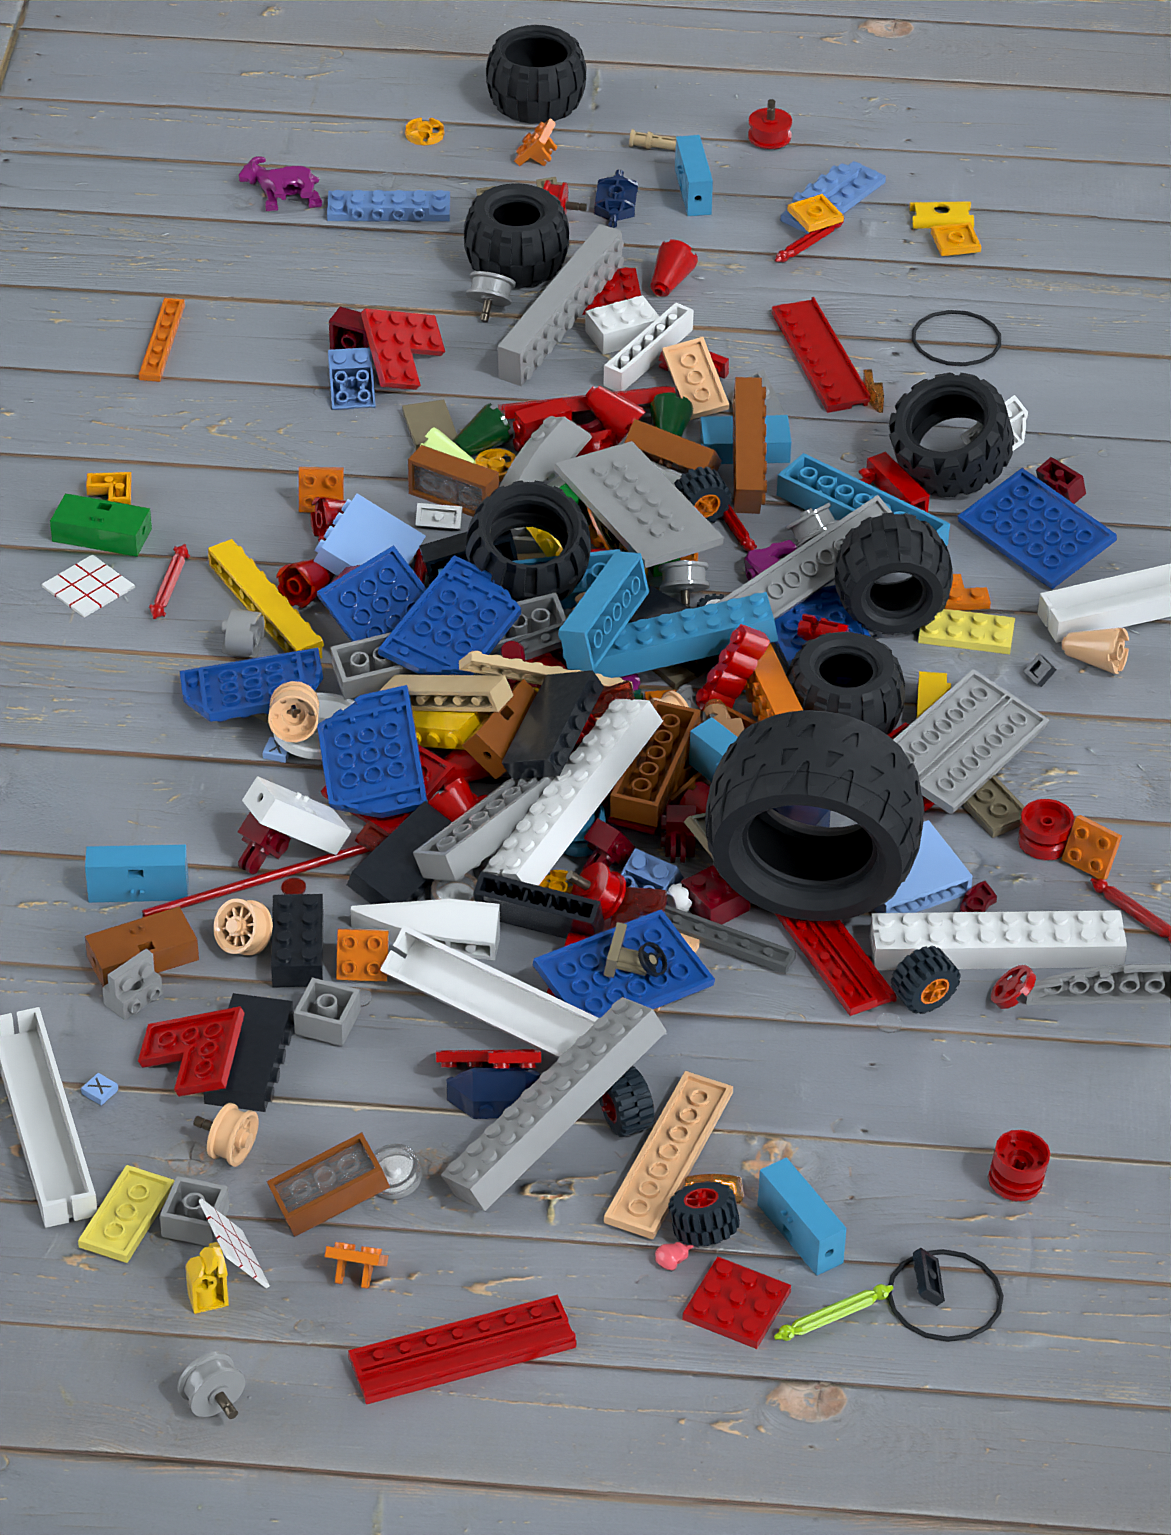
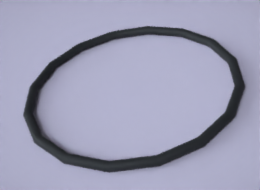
M945 310L931 313L920 319L912 329V342L921 354L932 361L952 366H969L983 363L995 356L1001 347V333L994 323L981 315L968 311ZM945 314L968 315L981 319L990 325L998 336V345L991 354L979 360L969 362L946 361L933 357L922 350L916 341V331L923 322L935 316Z
M945 1249L927 1252L932 1255L945 1254L965 1258L980 1266L994 1281L999 1297L996 1312L986 1325L969 1334L956 1336L926 1333L909 1324L897 1311L892 1291L888 1295L892 1313L906 1328L925 1338L946 1342L971 1339L988 1330L1001 1314L1004 1298L997 1276L985 1263L966 1253ZM913 1256L900 1263L890 1275L888 1285H894L895 1277L905 1265L914 1261Z

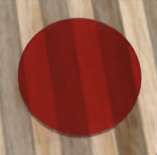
M289 878L282 883L281 890L284 894H303L306 891V884L299 878Z

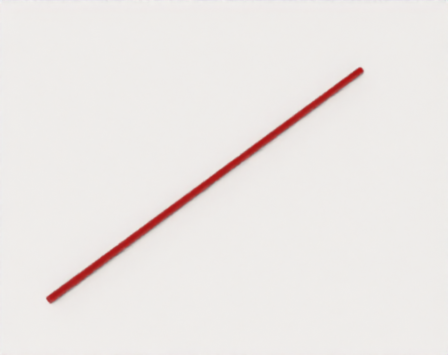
M388 836L340 850L337 855L330 853L142 910V915L147 917L179 906L182 909L374 851Z

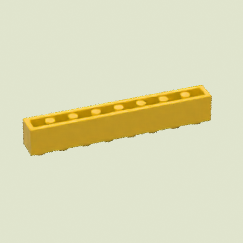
M233 539L208 548L209 566L248 611L262 613L261 616H264L265 622L264 629L285 653L318 648L320 659L322 658L324 643L321 636L315 634L310 624L300 617L297 609L292 608L287 598L278 592L274 583H270L265 573L256 567L253 559L248 558L241 546H238Z

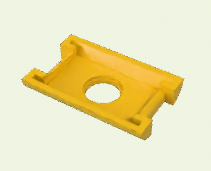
M971 201L909 203L910 211H915L916 216L912 218L913 229L971 222L974 228V215H969L968 211L971 209ZM946 207L950 209V211L947 213H938L934 210V208Z

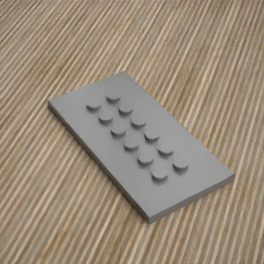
M632 441L555 463L554 471L629 552L641 553L644 568L723 545L724 537Z
M972 669L893 740L901 746L910 763H914L918 772L922 795L952 815L1043 731L1050 720Z

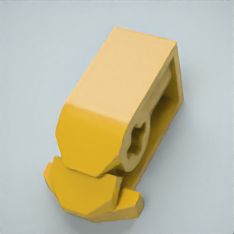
M218 1242L210 1243L209 1247L202 1249L199 1253L200 1256L192 1257L186 1263L187 1291L194 1314L229 1306L228 1273Z

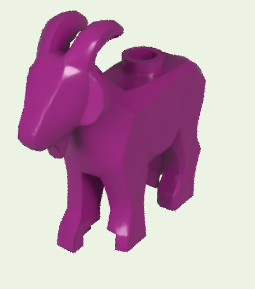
M256 156L239 173L240 182H249L254 185L258 181L268 198L265 202L266 211L278 210V197L281 200H286V196L297 193L301 198L309 199V208L322 206V200L318 192L314 190V184H317L320 179L314 176L309 168L304 166H286L266 170V168L258 165L259 163L266 162V158Z
M791 540L772 543L767 548L749 551L744 558L748 581L780 561L779 559L795 551L797 546Z

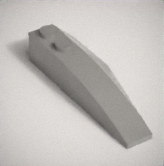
M550 416L546 418L539 429L532 433L531 438L515 457L500 487H506L515 481L521 480L523 482H534L535 480L542 482L545 480L550 481L555 477V463L575 458L592 438L591 434L566 417Z
M1171 964L1100 966L1051 976L1035 981L1033 989L1026 996V1005L1171 1003Z

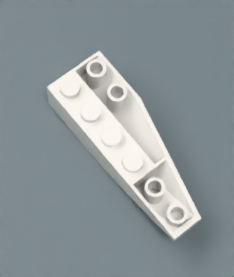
M440 899L351 906V927L355 929L389 930V942L395 943L404 925L471 958L495 960L500 940V904Z

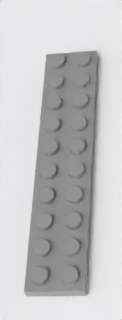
M878 495L717 603L728 601L732 598H742L755 593L767 592L774 620H776L835 580L834 566L837 553L845 539V535L851 528L858 527L861 521L869 517H877L882 515V513H890L892 511Z

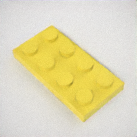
M943 609L942 612L937 613L934 621L927 626L923 625L920 627L918 643L1010 654L1015 618Z
M126 1165L79 1238V1248L128 1263L164 1206L175 1180Z

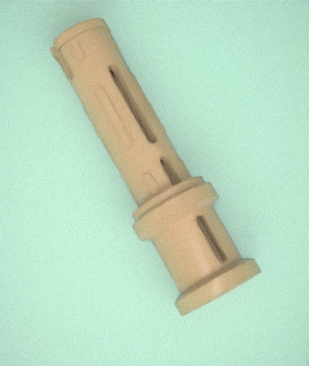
M631 129L629 147L634 145L645 147L648 150L653 147L675 151L676 138L653 135L650 131L648 133L636 132L635 129Z

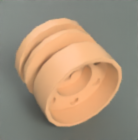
M290 681L281 684L270 697L268 723L271 731L278 738L286 742H300L306 740L314 733L318 726L319 716L317 693L309 685L302 682ZM292 705H296V710H293Z

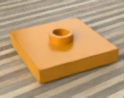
M823 194L788 204L787 211L808 232L834 225L844 220V215Z
M971 222L931 227V235L941 256L981 252V244Z

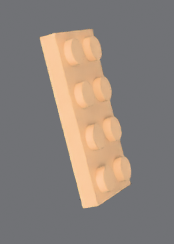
M704 337L662 348L679 398L683 399L684 396L693 405L694 409L690 420L729 409L727 397Z

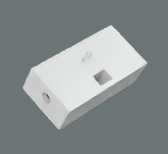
M258 776L242 799L243 803L260 824L334 855H337L351 833L349 827L333 808Z

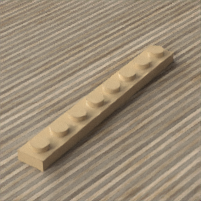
M471 651L459 660V670L485 675H502L507 679L518 681L524 679L528 683L542 685L548 674L581 671L566 670L561 666H545L540 662H524L522 659L503 658L501 655H486L480 651ZM596 674L604 686L600 696L615 698L633 691V685L630 681L622 680L619 677L609 678L604 677L602 674Z

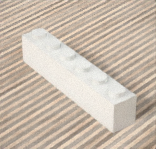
M678 303L672 305L604 365V386L614 391L626 390L659 360L662 348L678 344L693 331L694 310Z

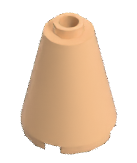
M1125 628L1071 632L1063 638L1062 650L1069 657L1110 673L1119 674L1118 671H1122L1127 662L1129 648H1125V641H1129V636Z

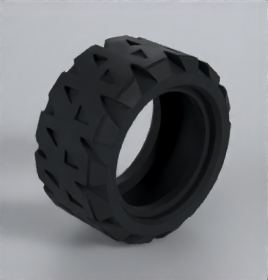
M951 372L937 374L935 378L930 380L923 379L911 387L912 391L908 394L904 393L895 404L896 413H891L888 426L893 450L898 464L928 494L931 495L933 492H936L939 497H956L959 493L971 494L981 490L984 484H991L1001 475L1003 467H1007L1013 454V430L1002 395L985 379L980 380L975 375L962 372L959 375ZM968 418L983 425L982 430L972 442L957 450L938 452L926 449L920 445L924 435L933 426L948 419Z

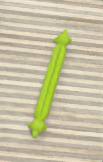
M878 1284L873 1290L859 1292L796 1319L792 1325H782L774 1335V1339L789 1341L794 1335L806 1334L872 1305L876 1299H886L894 1288L892 1285Z

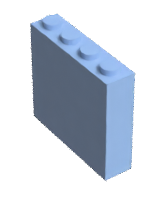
M356 494L352 501L347 499L341 509L344 513L339 512L332 524L335 527L330 525L324 535L326 541L321 539L314 550L318 553L314 562L338 576L346 567L362 565L394 545L409 565L426 536L361 495Z
M929 820L923 822L920 849L909 875L889 901L874 909L876 913H916L965 896L966 892L972 887V874Z

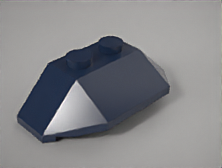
M520 1067L472 1068L459 1073L455 1077L446 1079L447 1101L473 1119H498L506 1108L510 1107L521 1097L526 1089L530 1088L540 1078L541 1074L537 1071Z

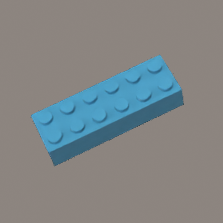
M615 551L582 599L579 600L572 613L569 614V617L559 628L558 636L563 647V658L566 660L569 670L594 671L648 595L649 588L641 553Z

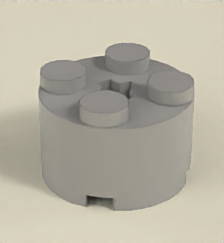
M230 609L228 619H224L222 623V633H225V640L222 644L223 654L257 658L259 656L262 646L257 645L260 639L264 638L265 628L264 616H261V612Z

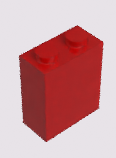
M563 398L515 411V421H513L515 438L513 439V445L516 451L520 452L525 443L531 438L532 433L539 429L546 418L550 416L566 417L572 421V409Z

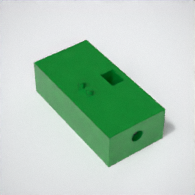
M65 493L50 520L52 542L138 557L152 530L150 508Z

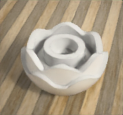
M681 883L672 884L666 893V900L669 906L688 912L692 905L691 900L688 899L689 892L686 888L682 887Z

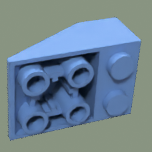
M371 349L328 350L332 410L376 408Z
M635 848L621 873L626 881V892L623 901L611 918L627 923L653 913L660 903L667 905L666 893L672 884L681 883L684 878L679 868Z

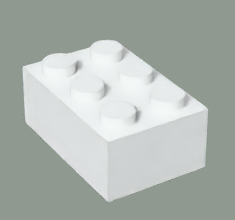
M644 296L634 297L587 310L585 332L604 355L622 350L658 319L659 315Z

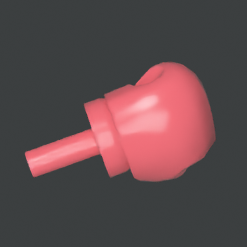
M680 1242L663 1244L655 1252V1261L662 1268L674 1271L677 1264L688 1258V1250L695 1246L683 1245Z

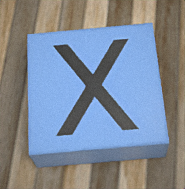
M274 737L269 738L263 750V759L286 763L290 755L288 751L284 750L276 742Z
M97 1073L81 1088V1093L102 1106L118 1091V1084Z

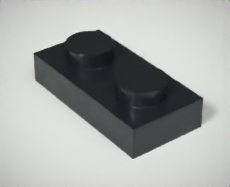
M920 1247L913 1252L917 1292L921 1298L938 1306L945 1301L939 1259Z

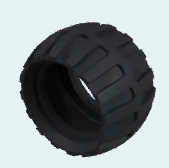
M521 480L515 481L506 487L501 486L497 488L490 497L487 496L481 502L469 523L466 536V556L468 562L476 565L481 572L486 570L492 574L491 582L493 583V580H495L494 584L502 586L504 590L506 589L510 593L511 599L516 602L556 593L559 600H564L582 580L590 559V531L580 507L572 497L566 496L562 489L546 485L542 481L523 482ZM517 527H534L551 534L560 542L563 550L559 556L547 563L525 565L515 563L502 556L493 545V542L506 531Z

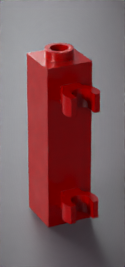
M886 451L867 458L866 468L859 470V474L863 477L859 480L869 485L873 482L881 491L928 513L930 495Z

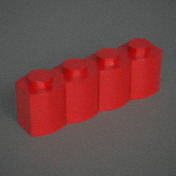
M740 624L732 632L730 644L721 651L718 664L708 673L707 683L696 694V704L701 711L705 712V708L711 704L720 703L732 709L735 699L741 694L747 679L753 674L758 660L768 648L770 640L764 632Z

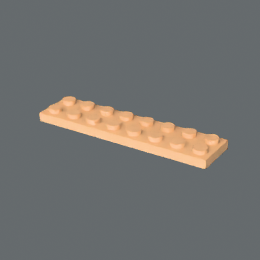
M688 1071L684 1072L605 1213V1224L652 1240L655 1238L669 1212L668 1204L670 1203V1198L678 1190H681L733 1094V1086Z

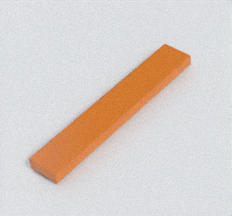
M164 298L139 372V380L161 381L185 308V299Z

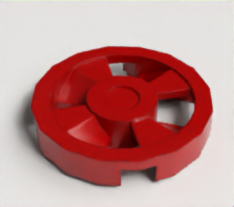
M1018 965L1010 969L993 987L991 992L992 1002L1000 1009L1016 1006L1019 1003L1016 998L1022 993L1027 996L1033 989L1036 975L1027 965ZM1024 975H1027V976H1026V979H1025V981H1024V983H1023L1020 979H1021Z

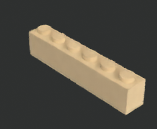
M394 675L381 688V690L407 685L412 711L499 712L514 696L506 677L502 675Z

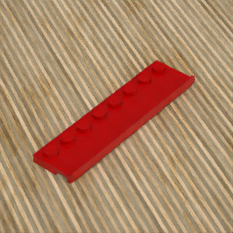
M811 297V300L772 306L771 313L826 412L852 409V405L861 403L863 406H868L870 393L816 299Z
M659 386L615 391L613 393L638 405L651 403L658 394L676 392L675 387ZM585 395L561 397L572 409V412L591 410L586 403L588 398ZM559 398L499 404L498 409L506 419H514L515 411Z
M775 914L850 1016L890 1001H897L895 992L840 920L807 921Z
M557 1294L348 1350V1358L364 1396L365 1403L371 1404L574 1349L577 1346V1340Z

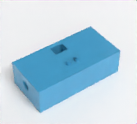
M700 135L676 136L675 173L687 216L712 215L713 179Z
M766 415L765 424L767 425L765 442H767V453L765 461L767 463H790L792 442L788 415ZM733 416L701 417V445L715 450L722 460L721 464H733Z
M709 718L690 731L689 765L712 782L713 775L722 756L726 753L729 745L734 743L738 737L714 718Z
M186 844L86 846L85 873L89 903L174 901L188 896L189 875Z
M786 1157L760 1169L757 1205L814 1274L818 1276L843 1264L847 1228Z

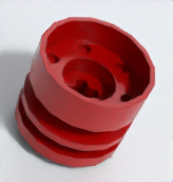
M1011 1130L1002 1134L996 1142L988 1174V1180L992 1189L998 1195L1012 1201H1027L1036 1197L1042 1189L1051 1153L1048 1144L1040 1136L1030 1131Z

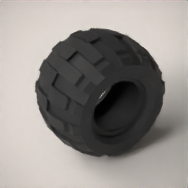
M525 25L511 29L496 39V43L492 46V51L489 52L487 60L486 83L493 105L497 106V110L510 119L531 124L545 123L550 118L553 121H557L567 117L572 113V110L578 107L586 87L587 66L579 42L576 38L570 36L569 33L552 26Z
M522 183L503 184L484 191L483 194L473 200L464 223V248L469 263L475 271L496 273L514 280L516 283L514 288L532 287L553 278L556 275V271L561 269L569 248V223L560 200L543 188Z
M882 513L880 516L869 517L861 521V524L856 528H851L840 545L834 566L836 591L850 617L854 621L861 623L862 627L869 631L875 630L887 635L913 632L923 625L927 626L934 621L937 613L943 611L949 599L953 581L951 557L943 539L940 538L937 531L929 523L916 519V516L907 513ZM891 573L912 575L898 582H877L879 578Z
M835 632L819 635L818 638L807 641L802 645V649L796 652L786 674L803 710L828 711L847 715L864 721L885 734H891L895 729L904 708L905 681L898 659L892 655V650L887 645L868 635L853 632ZM837 677L853 678L846 685L835 683Z

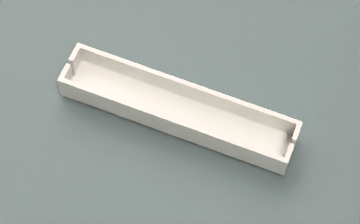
M1171 564L1040 593L1037 614L1044 625L1048 627V631L1056 643L1062 642L1063 638L1071 632L1123 628L1170 617Z
M615 699L609 704V708L596 721L595 726L583 738L576 751L570 755L560 776H556L549 786L543 790V794L530 807L529 812L517 824L516 829L509 838L503 842V846L490 859L483 872L539 886L663 722L649 700L631 701L630 699Z
M1121 910L872 913L870 940L873 965L877 970H895L897 965L907 955L925 946L939 947L957 969H1012L1018 965H1027L1030 968H1094L1123 965L1127 950Z
M404 925L393 946L407 955L404 959L390 950L380 971L392 979L556 1058H559L560 1055L576 1043V1040L584 1035L594 1025L595 1021L599 1019Z
M40 1008L16 1012L18 1034H14L12 1014L0 1015V1072L44 1226L47 1228L69 1223V1218H73L74 1221L91 1218L97 1212L96 1194Z

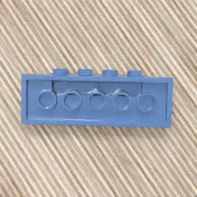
M855 161L849 165L843 163L839 166L834 165L828 174H821L817 182L814 184L809 183L802 193L796 192L792 202L823 194L844 214L886 182V176ZM787 210L781 214L780 221L802 232L809 233Z
M328 191L327 221H450V191Z

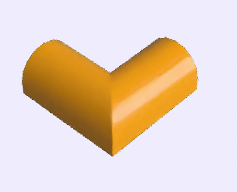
M131 472L87 473V496L108 495V501L131 505Z

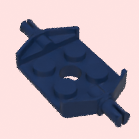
M618 169L614 177L599 179L597 184L594 215L609 220L608 225L611 228L613 223V228L617 227V221L635 217L638 182L625 178L623 176L624 171L621 169L620 174Z

